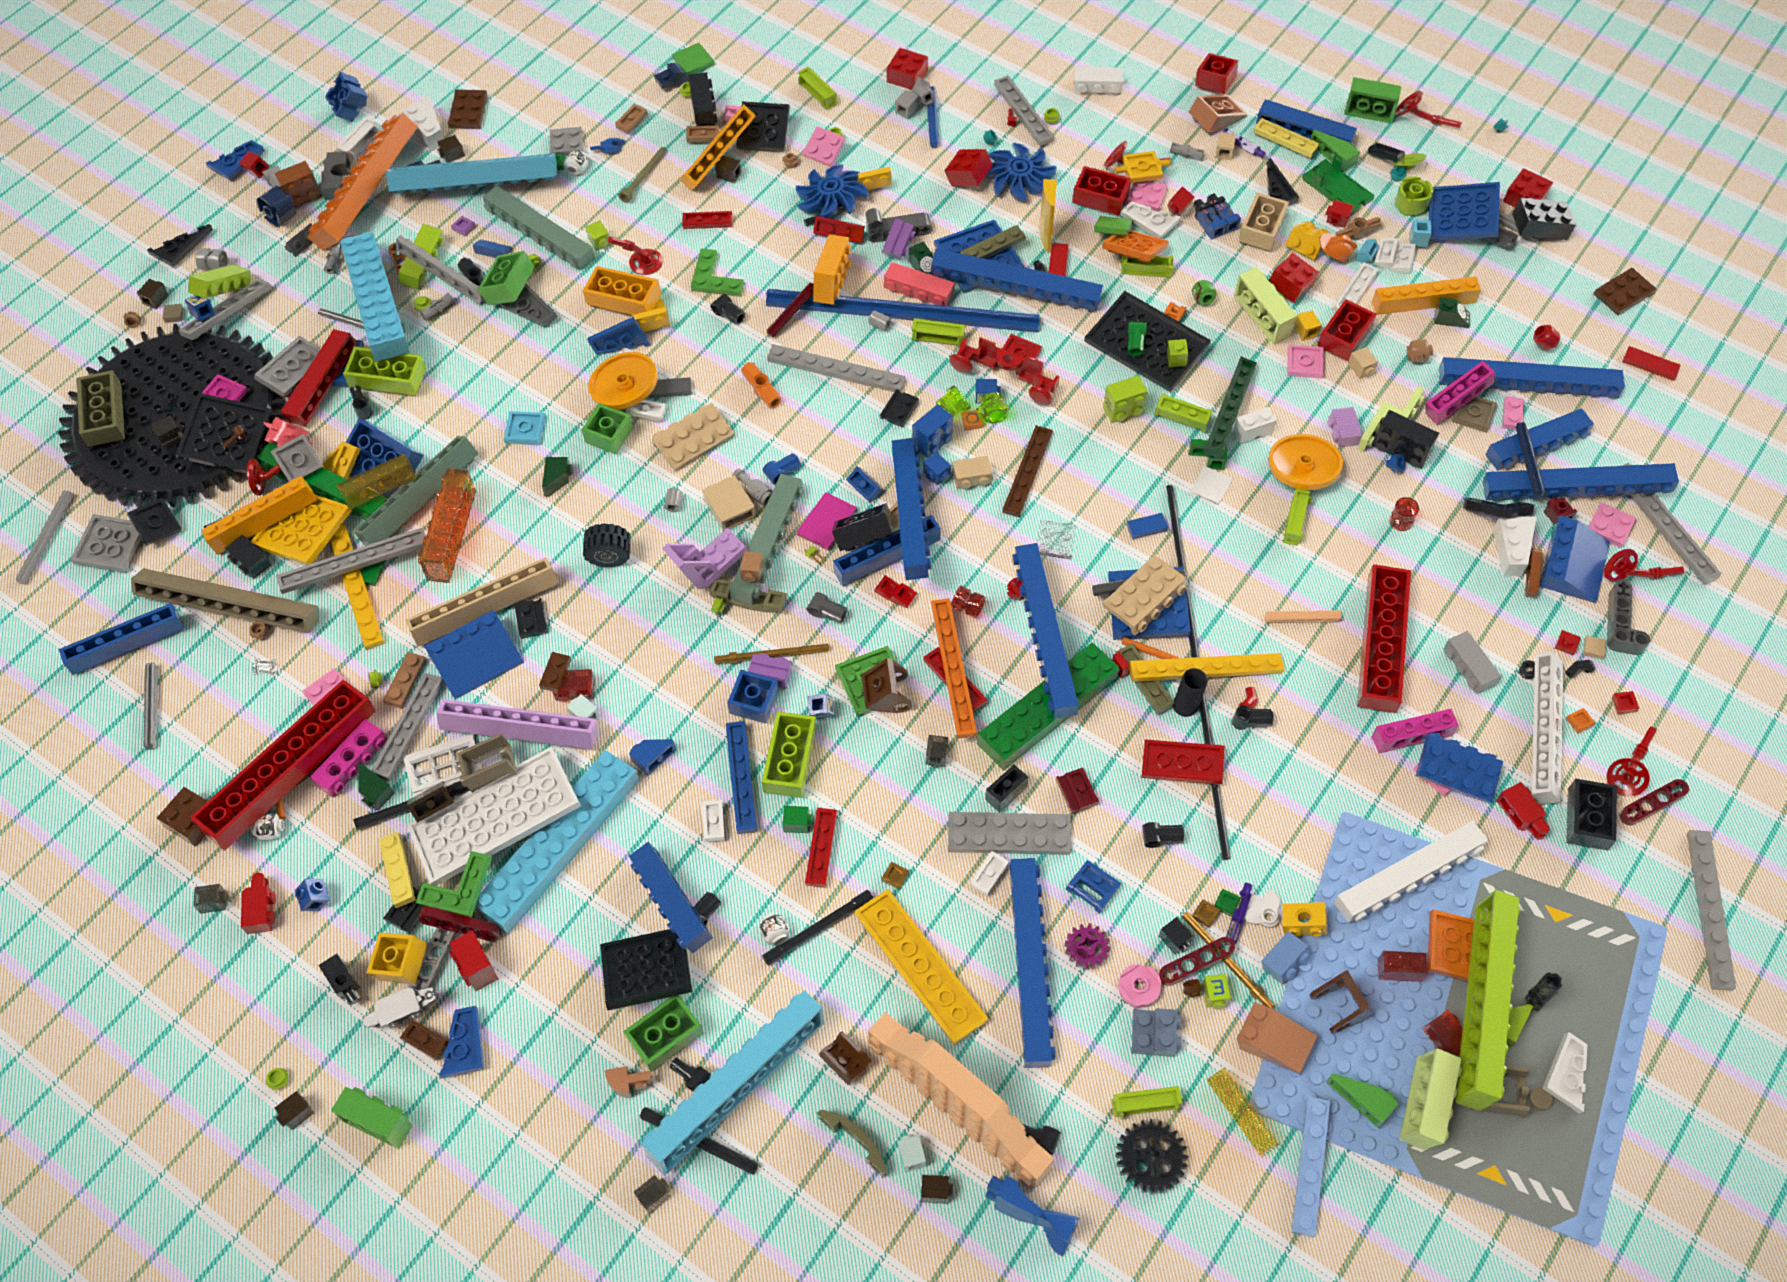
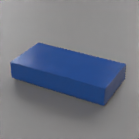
M1162 513L1129 520L1126 524L1132 539L1168 530Z

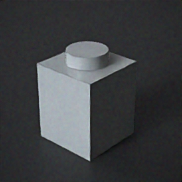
M905 90L895 100V113L907 119L919 108V96L908 90Z

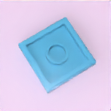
M509 411L503 439L504 443L540 445L546 417L545 413Z

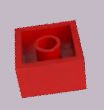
M899 47L886 67L887 83L912 90L917 79H923L928 72V56Z
M1208 53L1197 69L1195 86L1225 94L1237 77L1239 60Z
M959 149L944 171L951 186L978 187L993 164L986 149Z
M1523 168L1509 186L1503 202L1515 208L1520 198L1545 200L1554 182Z
M1292 253L1274 269L1268 281L1274 285L1278 292L1295 303L1313 286L1320 272Z
M473 930L449 942L452 948L449 953L468 987L472 985L474 990L478 991L499 979Z

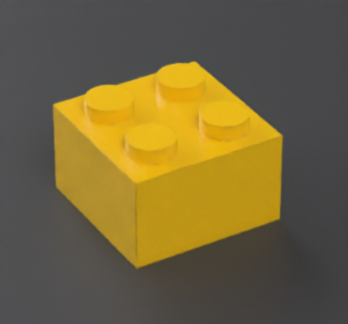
M379 932L366 973L380 981L416 984L428 943L414 935Z

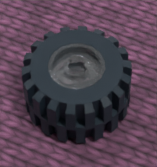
M602 523L588 527L584 531L583 557L590 564L599 567H616L626 563L630 558V533L625 528L614 524Z

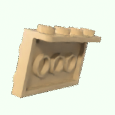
M710 403L702 405L693 414L685 415L683 420L678 423L677 421L671 423L666 430L656 432L652 437V444L659 449L673 471H676L733 437L734 432L714 404Z
M1154 555L1103 602V607L1129 626L1132 634L1137 635L1146 629L1149 622L1156 620L1165 607H1170L1178 595L1181 596L1186 591V577Z

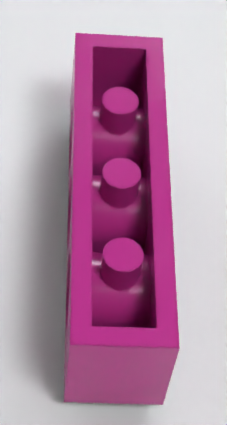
M1481 361L1427 401L1425 414L1438 425L1494 383L1495 372L1484 361Z
M1447 709L1376 726L1371 737L1378 754L1422 744L1424 743L1422 737L1431 732L1442 735V738L1452 737L1459 725L1452 709Z
M364 719L310 776L315 786L332 798L340 793L346 783L357 775L358 766L360 764H367L373 754L384 746L387 741L384 732L367 719Z

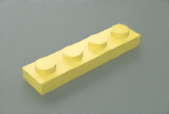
M1263 118L1260 119L1253 130V133L1309 158H1312L1319 147V143Z
M398 831L379 839L392 902L396 909L416 900L402 837Z

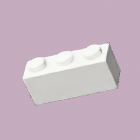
M1075 67L1074 93H1122L1123 68Z

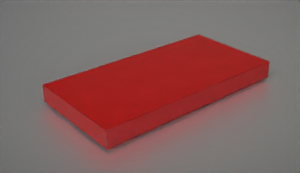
M1145 739L1142 778L1222 785L1225 745Z

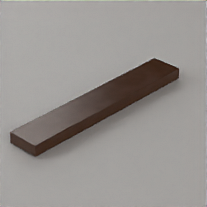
M1038 425L1035 426L1002 513L1020 518L1051 439L1052 429Z

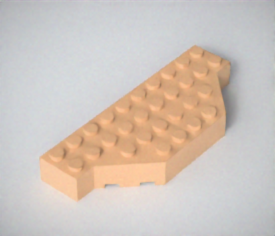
M885 1012L868 1030L869 1048L876 1055L881 1054L885 1057V1062L892 1069L895 1070L897 1068L902 1072L901 1076L909 1084L913 1082L919 1087L918 1091L925 1098L930 1097L935 1101L934 1105L942 1113L946 1111L952 1116L951 1120L955 1125L960 1128L963 1126L969 1131L967 1133L969 1137L975 1142L980 1141L985 1146L984 1149L992 1157L997 1156L1002 1161L1001 1164L1009 1172L1014 1171L1020 1176L1018 1179L1023 1185L1028 1188L1031 1186L1035 1189L1052 1169L1054 1158L1038 1145L1033 1137L1029 1136L1027 1138L1025 1136V1127L1015 1115L1012 1117L1009 1115V1106L942 1046L932 1039L928 1042L924 1041L926 1038L915 1031L909 1034V1030L899 1024Z

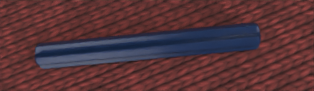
M1518 422L1515 428L1533 495L1536 497L1543 496L1545 490L1527 425L1525 422Z

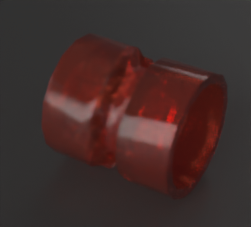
M1402 497L1396 501L1389 518V522L1394 529L1407 531L1413 526L1419 512L1417 501L1410 497Z
M961 585L954 594L951 607L960 612L964 610L966 615L977 618L984 606L986 597L977 592L972 593L971 589Z

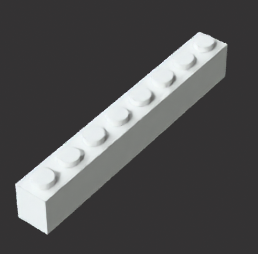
M1471 821L1339 894L1334 904L1348 923L1354 920L1359 922L1367 916L1366 913L1379 911L1384 907V903L1388 901L1390 903L1395 902L1401 897L1400 894L1404 892L1411 893L1418 888V884L1422 882L1427 884L1435 878L1434 875L1441 873V875L1445 874L1452 868V865L1456 863L1461 865L1468 860V856L1480 854L1485 850L1484 846L1488 839L1475 822Z

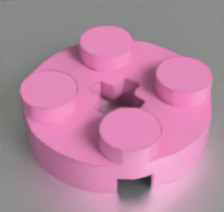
M1139 964L1128 966L1121 973L1118 982L1119 994L1133 1008L1139 1009L1150 1006L1158 999L1161 990L1160 977L1149 966H1139ZM1135 982H1143L1145 984L1143 986L1144 990H1137Z

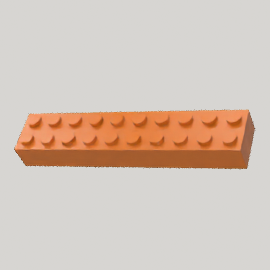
M404 113L398 116L394 115L390 120L384 121L381 125L382 130L378 131L373 137L375 140L370 142L365 148L367 150L366 153H363L358 158L359 163L350 169V176H347L342 181L343 186L334 192V199H331L325 207L327 209L325 212L322 211L318 215V222L309 228L310 233L307 238L322 251L341 240L386 174L385 171L390 168L418 127Z

